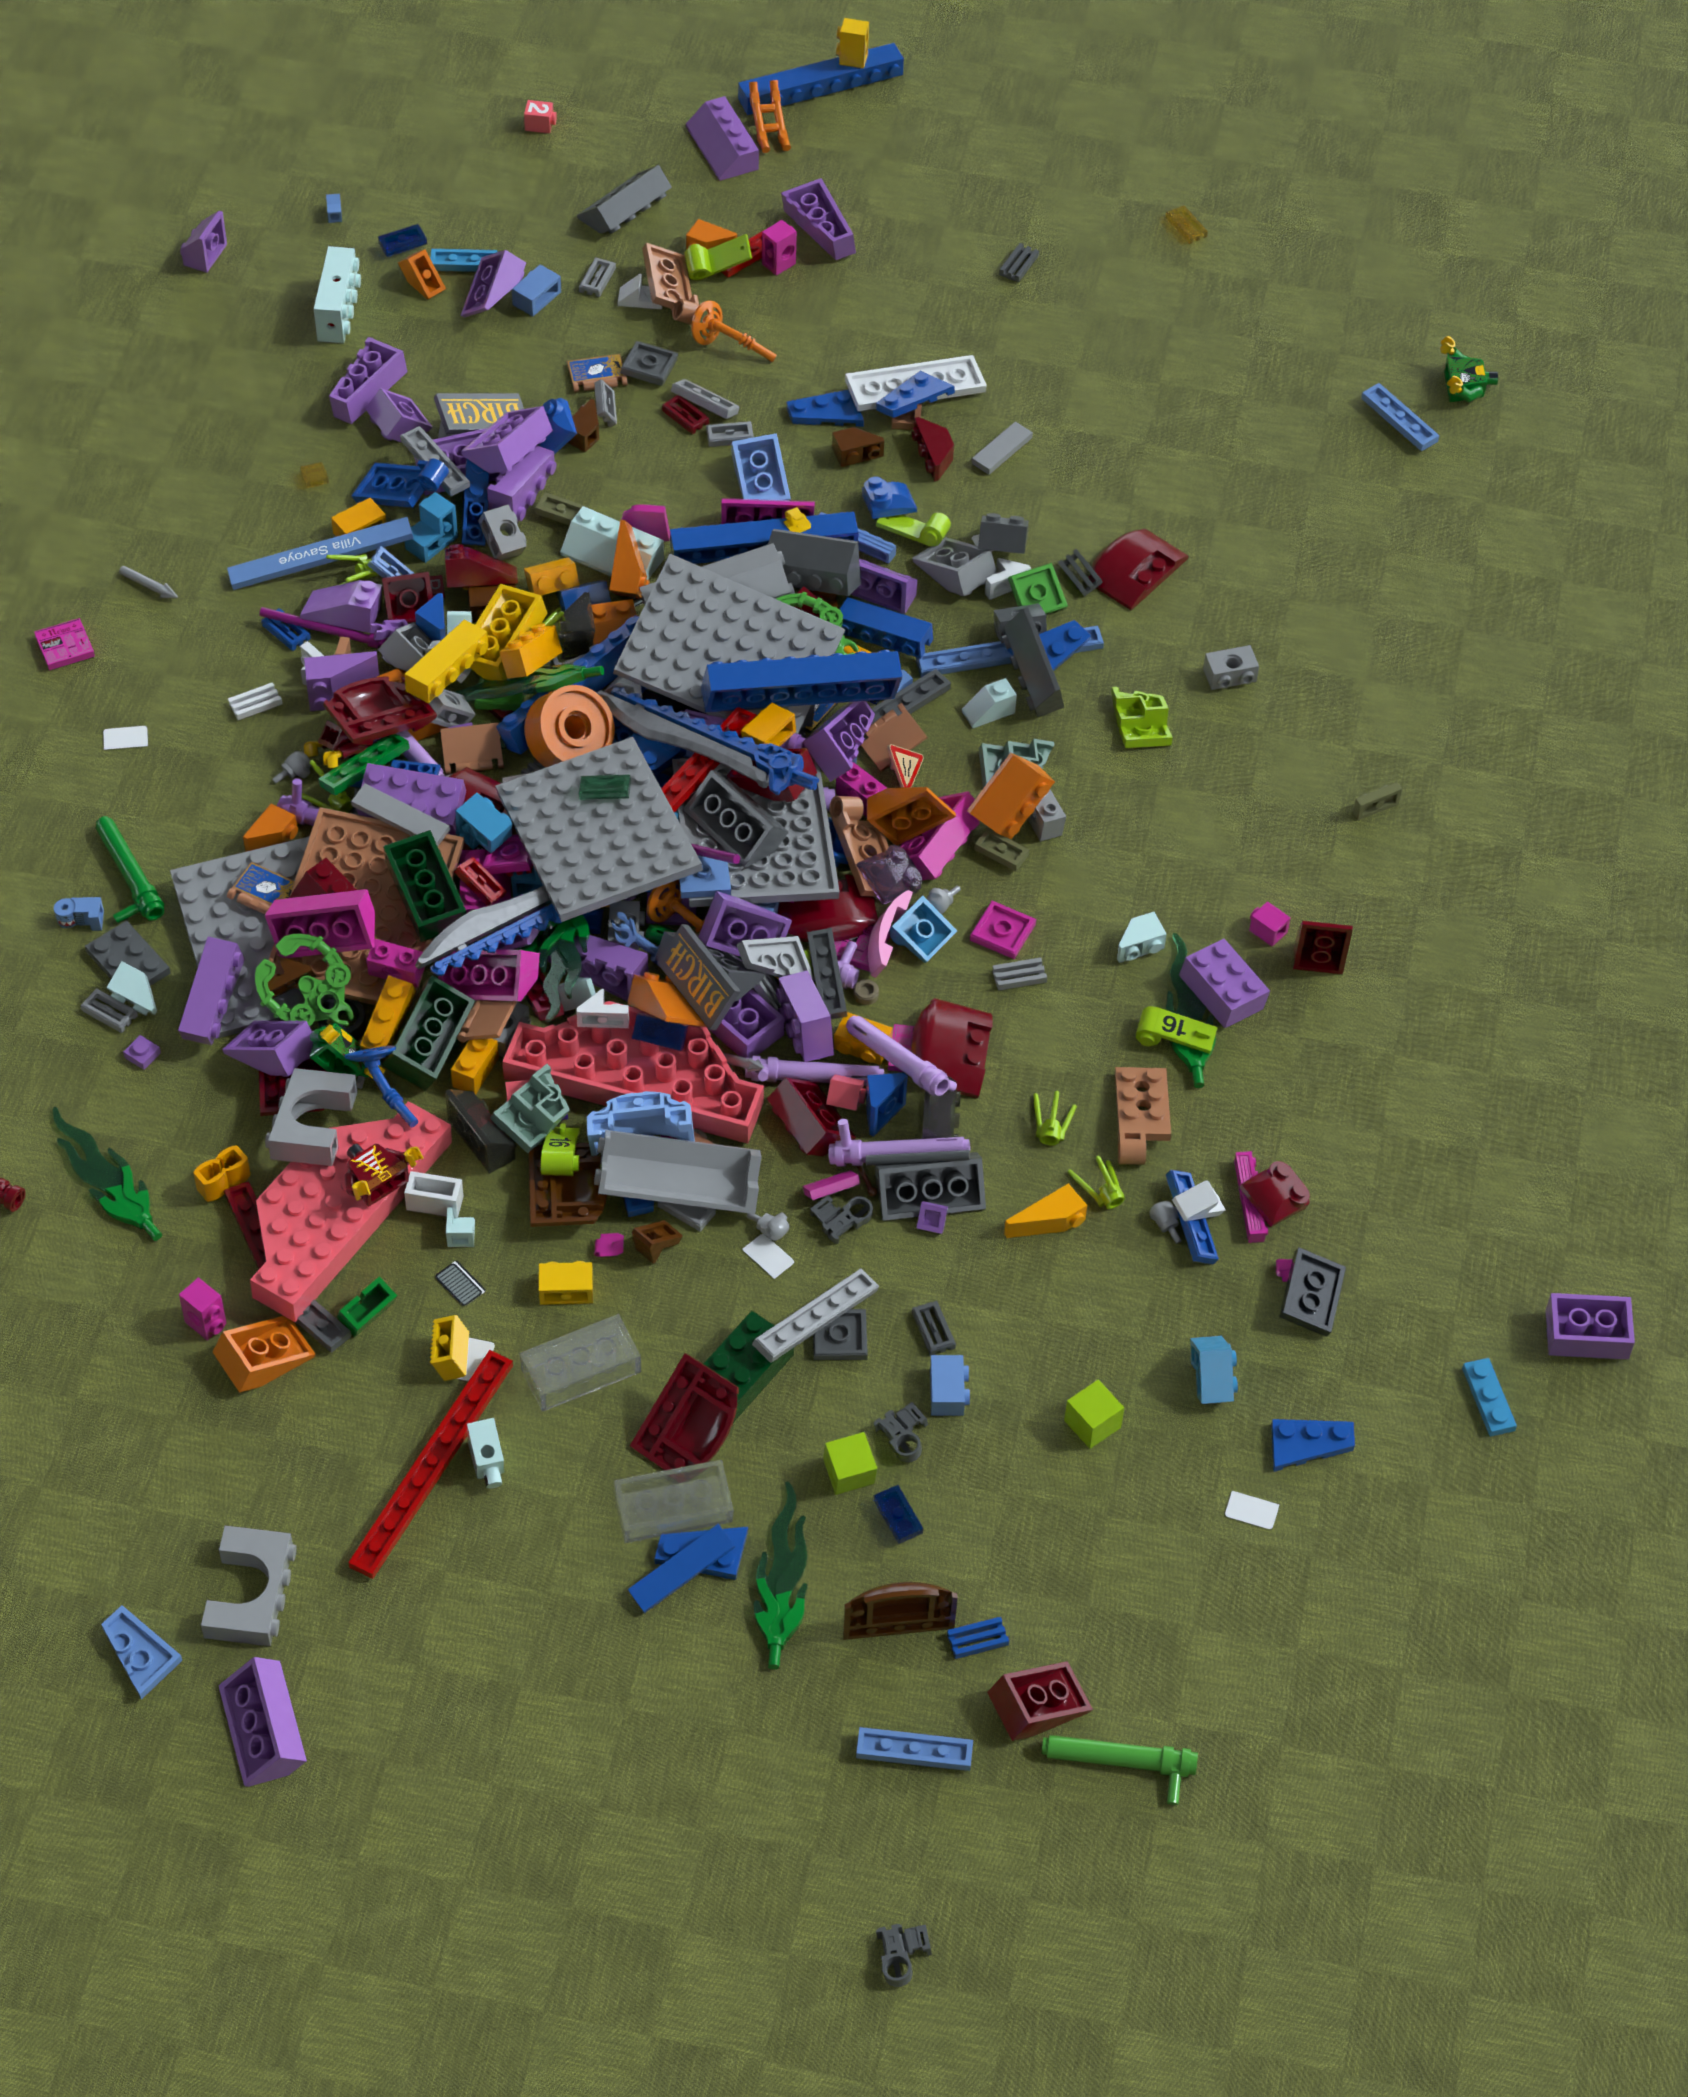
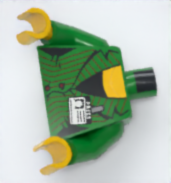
M1446 336L1441 341V353H1448L1444 376L1449 402L1464 400L1470 403L1484 397L1487 385L1498 384V372L1485 371L1482 359L1463 355L1455 347V341L1449 336Z
M332 1023L327 1027L322 1026L311 1032L310 1040L313 1042L310 1058L327 1072L373 1078L368 1067H365L363 1062L345 1059L344 1055L360 1051V1044L346 1032V1028L343 1025ZM378 1065L379 1069L383 1074L385 1072V1069Z

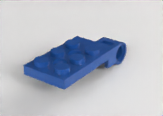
M434 458L429 461L419 460L418 466L375 463L352 494V498L357 503L371 498L378 505L413 508L424 491H437L449 474V469L443 462Z

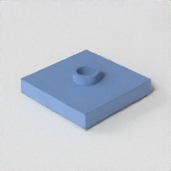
M698 856L702 863L703 871L679 879L681 898L714 897L716 891L731 895L728 862Z

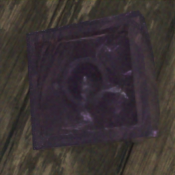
M891 845L885 852L856 864L882 905L894 901L899 895L908 890L913 892V895L921 889L922 876L906 851L897 845Z

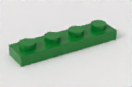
M392 734L380 739L363 752L353 756L318 779L320 787L335 796L342 793L345 789L364 778L367 763L385 765L410 749L409 741L398 734Z

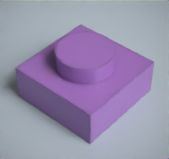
M139 1035L123 1053L124 1058L145 1070L161 1051L159 1046Z
M922 1201L917 1229L942 1234L948 1206Z

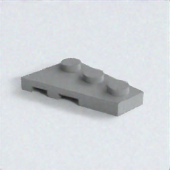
M798 936L742 940L736 945L744 967L776 977L808 970L813 982H815Z

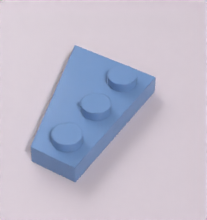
M122 1605L101 1624L104 1633L141 1699L182 1662V1657L178 1652Z

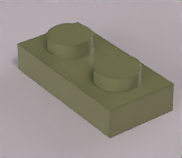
M545 492L535 507V514L570 526L571 521L584 505Z
M1397 782L1389 786L1385 785L1369 794H1362L1356 798L1353 815L1357 820H1361L1398 805L1402 793L1401 786Z
M989 828L978 839L974 847L975 851L1014 871H1017L1029 856V849Z

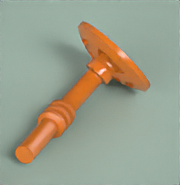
M707 300L698 306L691 323L692 335L698 344L708 345L712 343L721 332L738 341L739 345L743 344V347H747V350L751 349L767 360L774 361L777 355L755 342V338L751 339L750 335L747 337V333L742 334L722 323L723 315L718 303ZM707 310L708 314L703 318L701 323L700 319L703 313ZM700 331L704 336H706V339L702 338Z
M679 879L652 890L647 902V915L652 921L657 923L664 922L677 912L696 928L695 931L697 933L701 932L704 921L681 903L683 898H681L680 891L676 888V884L679 886ZM668 887L669 891L664 892L660 899H658L663 890ZM656 908L658 909V912L662 914L660 917H658L656 914Z

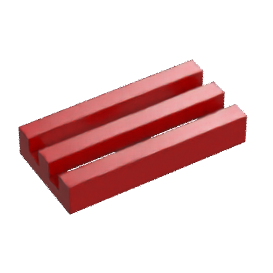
M474 857L459 865L454 871L486 906H491L493 902H497L499 898H503L507 893Z

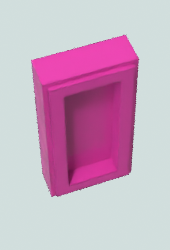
M849 1170L802 1187L804 1195L815 1200L860 1184L858 1174Z

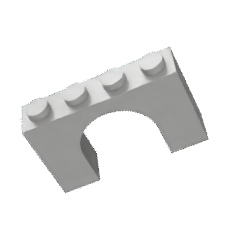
M294 1068L291 1078H288L286 1081V1093L280 1097L279 1112L273 1116L272 1131L266 1135L265 1146L269 1148L270 1159L332 1166L339 1148L337 1130L303 1125L297 1122L296 1119L303 1113L313 1109L323 1108L351 1111L357 1096L356 1077L352 1074Z
M233 1526L224 1527L219 1548L221 1562L257 1568L266 1574L269 1581L264 1592L258 1598L247 1603L234 1604L207 1600L201 1623L204 1638L271 1646L273 1636L277 1637L280 1621L277 1619L278 1612L283 1611L285 1605L284 1586H289L291 1570L288 1569L289 1563L294 1561L296 1557L297 1546L292 1542L291 1533Z

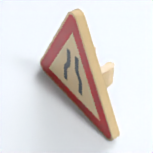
M892 744L888 745L887 750L891 759V770H895L900 787H912L923 762V755Z

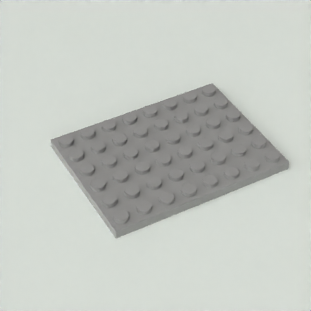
M669 554L614 668L613 674L705 713L701 685L707 664L717 661L723 663H734L738 660H747L748 662L759 661L763 658L777 660L789 656L795 658H806L809 655H818L819 657L830 656L836 652L845 629ZM811 705L782 707L795 714V733L799 734ZM765 708L747 709V711L758 715ZM733 711L706 712V714L727 719Z
M633 737L495 786L497 794L561 922L703 871L700 859Z
M813 756L811 758L817 770L815 777L819 778L817 789L809 790L804 788L795 801H773L741 788L789 833L774 853L749 867H745L740 862L738 864L728 863L731 896L752 904L839 899L840 891L821 771ZM689 758L672 759L673 775ZM720 763L713 771L727 775L731 768ZM696 789L677 809L679 812V823L691 844L728 852L683 810L697 791ZM714 897L688 898L689 907L711 906Z
M310 837L170 870L197 967L208 936L237 943L245 958L230 997L227 1011L220 1023L221 1030L218 1038L241 1033L253 1021H283L280 1018L276 1019L273 1016L274 1013L266 1006L262 1007L260 1005L261 1000L255 985V969L264 958L269 960L274 945L265 914L238 903L237 897L239 893H236L234 899L227 898V893L251 862L295 881ZM293 988L273 999L280 1006L283 1003L287 1004V1008L290 1009L297 1004L305 1002L304 997L297 988ZM324 995L321 998V1005L332 997Z

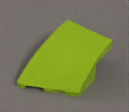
M1112 687L1111 694L1114 712L1125 748L1172 746L1173 737L1167 726L1169 708L1163 696L1146 694L1140 691H1134L1133 694L1119 692V687Z

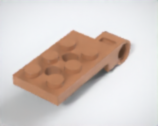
M646 243L642 251L652 303L670 308L674 320L691 325L693 315L700 304L698 296L695 294L692 296L684 255Z
M834 796L829 806L830 816L860 896L898 897L906 892L885 836L869 821H859L863 814L862 800L859 797Z
M1115 1067L1118 1163L1145 1165L1146 1141H1170L1171 1139L1166 1068ZM1137 1088H1145L1148 1091L1140 1092ZM1144 1106L1147 1107L1149 1110L1142 1111L1139 1110L1138 1107Z

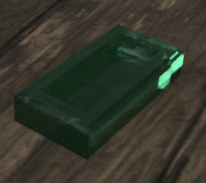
M630 774L581 776L579 798L580 800L629 798L631 776Z

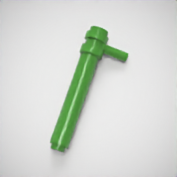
M1049 1735V1738L1043 1737L1042 1754L1047 1755V1758L1160 1771L1162 1775H1170L1167 1804L1169 1805L1179 1804L1181 1777L1188 1778V1775H1196L1198 1752H1191L1189 1748H1182L1181 1751L1174 1750L1172 1746L1156 1748Z

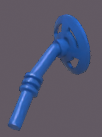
M396 1046L376 1047L344 1055L345 1059L364 1062L365 1067H368L370 1074L382 1092L383 1100L386 1101L389 1107L395 1109L411 1128L418 1124L417 1118L403 1103V1098L394 1088L390 1087L378 1065H381L380 1059L395 1051Z

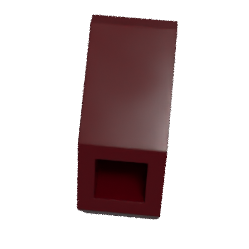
M916 417L914 419V428H911L913 441L918 443L919 455L925 459L927 473H931L934 482L939 481L953 461V440L947 428Z

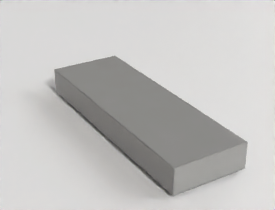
M686 379L672 384L671 392L725 419L738 414L740 408L738 405Z
M1014 422L972 458V464L985 473L991 474L1031 440L1033 432Z

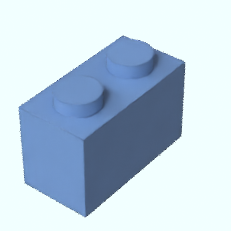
M539 265L512 288L513 305L531 316L536 315L561 293V276Z
M931 1355V1416H964V1407L970 1404V1390L964 1389V1382L969 1381V1366H964L963 1355Z

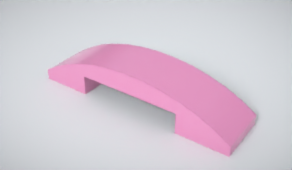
M909 890L899 895L879 917L871 932L868 945V963L871 976L875 978L887 966L893 947L886 944L885 940L892 921L896 922L907 910L913 893Z

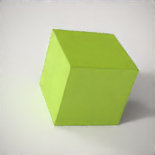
M1098 1379L1067 1400L1064 1421L1091 1449L1121 1428L1124 1407Z
M865 1432L825 1443L823 1461L835 1495L875 1484L877 1466Z

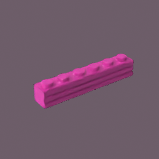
M1252 1151L1235 1153L1234 1164L1239 1187L1242 1183L1257 1175L1258 1171H1255L1256 1159L1252 1156ZM1239 1188L1248 1243L1264 1242L1266 1235H1268V1226L1264 1224L1265 1219Z

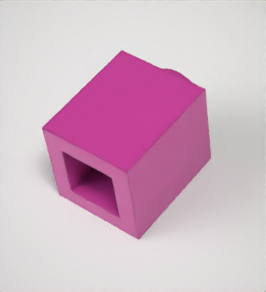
M1267 901L1261 908L1257 907L1251 913L1249 931L1273 947L1288 933L1291 918Z

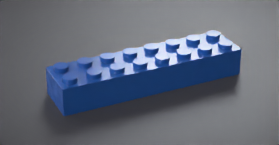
M881 650L877 653L860 651L849 655L834 653L830 656L820 657L818 655H809L806 658L789 656L777 660L763 658L759 661L749 662L747 660H738L734 663L717 661L707 664L701 689L705 713L733 711L737 707L745 710L766 708L771 703L780 707L885 700L895 699L902 680V671L898 651L890 652L889 650Z

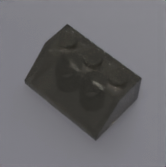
M948 1076L949 1080L956 1082L954 1079ZM956 1089L955 1091L947 1090L941 1096L924 1092L922 1139L959 1137V1134H954V1128H959L960 1113H955V1107H960L961 1092L956 1091Z
M455 1089L445 1091L448 1121L489 1174L516 1159V1142L490 1119L492 1115L489 1113V1108L482 1098L478 1099L473 1091Z

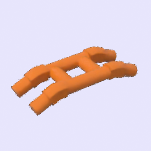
M778 80L769 81L771 104L761 105L757 82H749L750 103L754 115L757 140L762 152L768 153L770 151L767 132H778V140L783 151H789L791 146L780 103ZM774 112L776 123L764 124L762 113Z

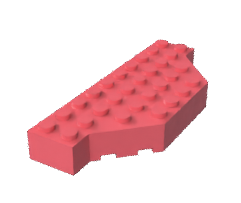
M607 1001V1002L604 1003V1005L619 1004V1003ZM630 1006L629 1028L577 1027V1014L567 1018V1021L557 1026L552 1024L545 1028L519 1022L502 1061L505 1080H530L534 1073L548 1064L551 1067L550 1074L554 1083L559 1085L562 1095L607 1106V1101L629 1093L649 1091L670 1094L671 1099L678 1102L685 1101L690 1104L693 1129H699L705 1133L747 1144L764 1103V1086L738 1078L736 1073L727 1064V1059L719 1046L712 1040L707 1027L667 1022Z
M408 1101L405 1104L406 1107L418 1120V1124L415 1127L411 1128L399 1113L392 1119L333 1127L331 1129L337 1130L339 1148L332 1166L290 1162L256 1200L266 1262L250 1279L252 1298L296 1322L304 1310L311 1305L313 1300H316L405 1197L404 1192L407 1183L369 1207L361 1197L360 1200L356 1201L354 1196L349 1195L346 1192L345 1174L348 1172L347 1162L350 1160L347 1151L352 1145L359 1144L366 1150L374 1144H379L384 1148L405 1152L411 1147H418L424 1159L416 1160V1166L413 1168L407 1165L409 1177L410 1171L426 1173L452 1143L451 1124Z

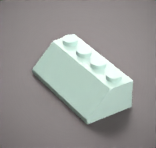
M583 506L570 523L560 555L566 558L569 557L573 561L611 576L620 521ZM632 527L648 580L664 560V540Z

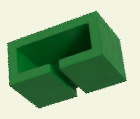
M379 1276L361 1291L360 1296L357 1295L339 1311L337 1319L351 1331L352 1336L355 1338L395 1302L397 1294Z

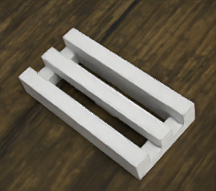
M272 682L228 698V702L237 720H241L282 705V698L278 695V691Z

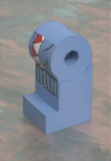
M101 897L65 898L55 903L54 912L57 923L61 927L71 928L75 925H90L92 931H102L104 908Z

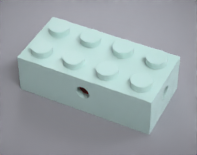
M328 246L314 305L317 341L344 343L346 334H350L349 319H353V303H357L358 296L356 288H360L361 275L357 274L359 258L355 256V248Z

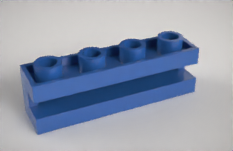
M848 597L840 608L843 614L842 628L845 629L844 636H850L920 659L925 653V645L930 646L933 641V629L930 622Z

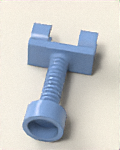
M617 912V916L624 921L617 924L611 919L612 927L615 929L616 940L624 943L626 947H629L634 942L651 954V961L658 965L655 957L659 946L656 947L637 933L634 920L631 918L628 920L626 914Z

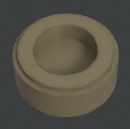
M861 980L856 983L854 998L858 1003L871 1005L878 1000L879 987L874 981Z

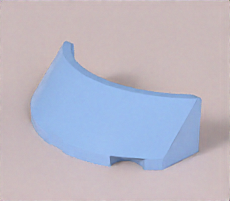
M645 1091L621 1095L607 1101V1106L600 1111H592L587 1116V1136L592 1156L598 1154L599 1137L604 1138L605 1130L641 1135H664L695 1142L690 1104L685 1101L678 1102L673 1100L671 1095L666 1093Z

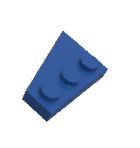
M1272 1419L1273 1472L1283 1470V1467L1296 1464V1466L1306 1464V1461L1319 1457L1324 1459L1354 1451V1422Z
M748 1527L723 1529L735 1545V1548L701 1573L736 1580L748 1534ZM709 1530L661 1534L654 1558L655 1564L662 1565Z

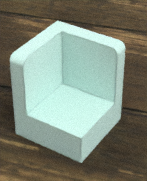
M447 1207V1247H474L475 1219L473 1217L454 1218L453 1207Z

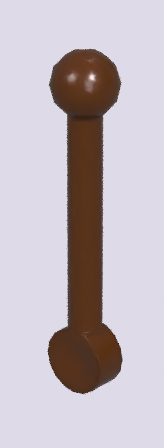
M857 1166L868 1187V1195L875 1197L878 1193L877 1188L872 1186L863 1166Z

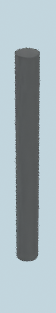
M970 1150L866 1155L867 1166L970 1160Z

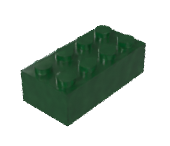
M431 830L383 846L385 862L420 942L437 937L449 925L467 914Z
M431 975L420 988L411 1009L391 1045L396 1046V1050L385 1057L381 1066L426 1091L437 1079L475 1000Z
M752 1310L703 1363L739 1387L737 1410L733 1423L794 1356V1348L770 1363L752 1345L757 1337L775 1326Z

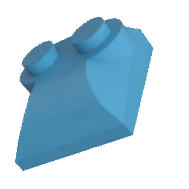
M921 896L889 929L890 937L896 944L905 945L924 963L928 962L957 932L924 896Z

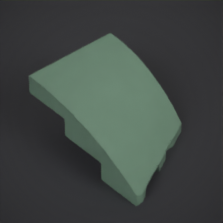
M1033 739L1030 744L1007 741L1005 746L982 743L978 749L983 788L1010 752L1039 765L1043 769L1054 747V742Z
M548 1064L534 1073L525 1085L512 1094L509 1101L493 1112L490 1118L527 1153L537 1146L570 1110L565 1099L561 1096L559 1085L554 1083L550 1074L551 1067Z

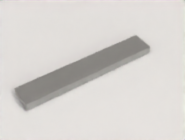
M859 1269L757 1337L752 1345L772 1363L877 1292L879 1285L862 1269Z

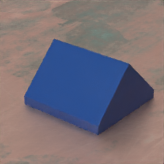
M599 580L556 591V596L564 612L568 627L587 623L586 605L611 602L607 581Z
M443 593L435 595L415 612L416 625L432 641L442 640L446 637Z
M905 1073L867 1075L866 1111L869 1134L874 1137L906 1105L908 1075Z

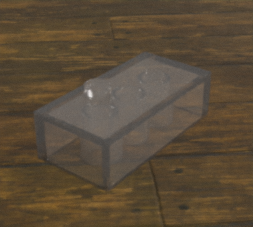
M619 1314L520 1353L521 1370L542 1412L641 1373V1355Z
M722 1460L614 1480V1497L624 1543L659 1537L661 1534L680 1533L733 1522L734 1510Z

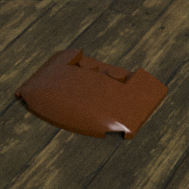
M577 1143L575 1155H579V1171H574L573 1176L541 1175L543 1145L535 1146L529 1152L531 1227L595 1224L605 1207L608 1196L606 1194H598V1185H594L595 1171L600 1169L601 1155L592 1156L589 1143Z
M898 1582L870 1589L844 1604L843 1640L954 1629L958 1601L957 1593L940 1586L921 1582Z

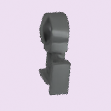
M829 1195L810 1209L811 1216L815 1215L823 1224L822 1231L834 1244H839V1236L852 1226L858 1229L868 1223L873 1212L871 1202L861 1196L852 1198L843 1206L842 1213L840 1212V1207L836 1208L832 1204L833 1199ZM856 1204L865 1205L854 1216L850 1213L852 1206ZM869 1210L868 1214L865 1217L860 1218Z
M911 1402L896 1413V1419L894 1411L890 1410L884 1414L885 1418L883 1420L878 1418L874 1421L875 1431L882 1430L890 1439L891 1449L897 1458L903 1462H913L922 1453L920 1439L912 1432L913 1426L919 1423L924 1427L928 1425L927 1418ZM905 1442H915L917 1448L912 1452ZM899 1446L902 1447L905 1453L899 1451Z
M900 1924L891 1925L892 1929L886 1930L885 1927L876 1930L877 1939H882L885 1956H881L882 1971L885 1981L889 1985L902 1987L911 1981L913 1969L908 1953L912 1955L915 1950L920 1949L922 1951L923 1949V1952H927L928 1956L932 1955L926 1924L904 1929L905 1933H903ZM922 1933H923V1936H924V1937H923L924 1946L922 1945L921 1936H920V1934H922ZM899 1963H903L908 1967V1971L904 1976L901 1974ZM892 1964L894 1965L896 1978L889 1976L887 1973L888 1968Z

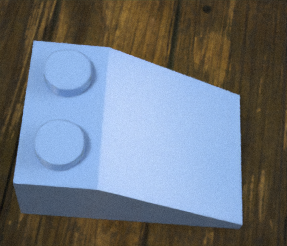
M777 433L732 441L731 453L743 499L791 500Z

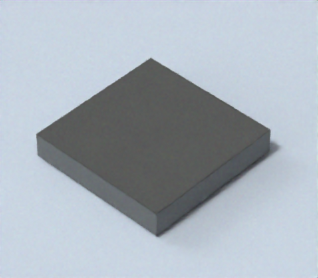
M636 341L621 367V374L663 386L678 359V353Z
M850 1309L813 1334L814 1361L867 1360L866 1309Z

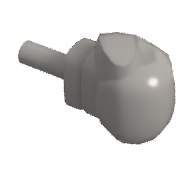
M295 751L281 765L283 771L272 780L276 784L287 775L291 779L295 776L306 778L310 774V759L305 753Z
M955 886L950 891L933 888L926 899L943 914L949 905L953 903V896L961 889L959 886Z
M1169 1201L1159 1202L1152 1206L1150 1209L1151 1219L1156 1221L1162 1232L1169 1231L1176 1244L1180 1243L1182 1240L1175 1230L1179 1225L1177 1208Z
M783 1212L776 1216L766 1213L762 1217L752 1213L747 1214L749 1219L757 1222V1229L771 1240H779L789 1230L788 1217Z

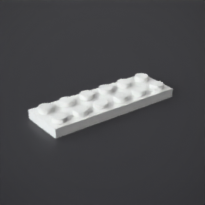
M973 355L845 374V382L857 411L876 409V402L920 370L954 385V394L947 396L945 393L937 396V399L984 393L987 387Z

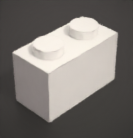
M410 1171L409 1182H407L404 1192L406 1210L447 1216V1207H453L454 1218H458L464 1197L462 1179Z

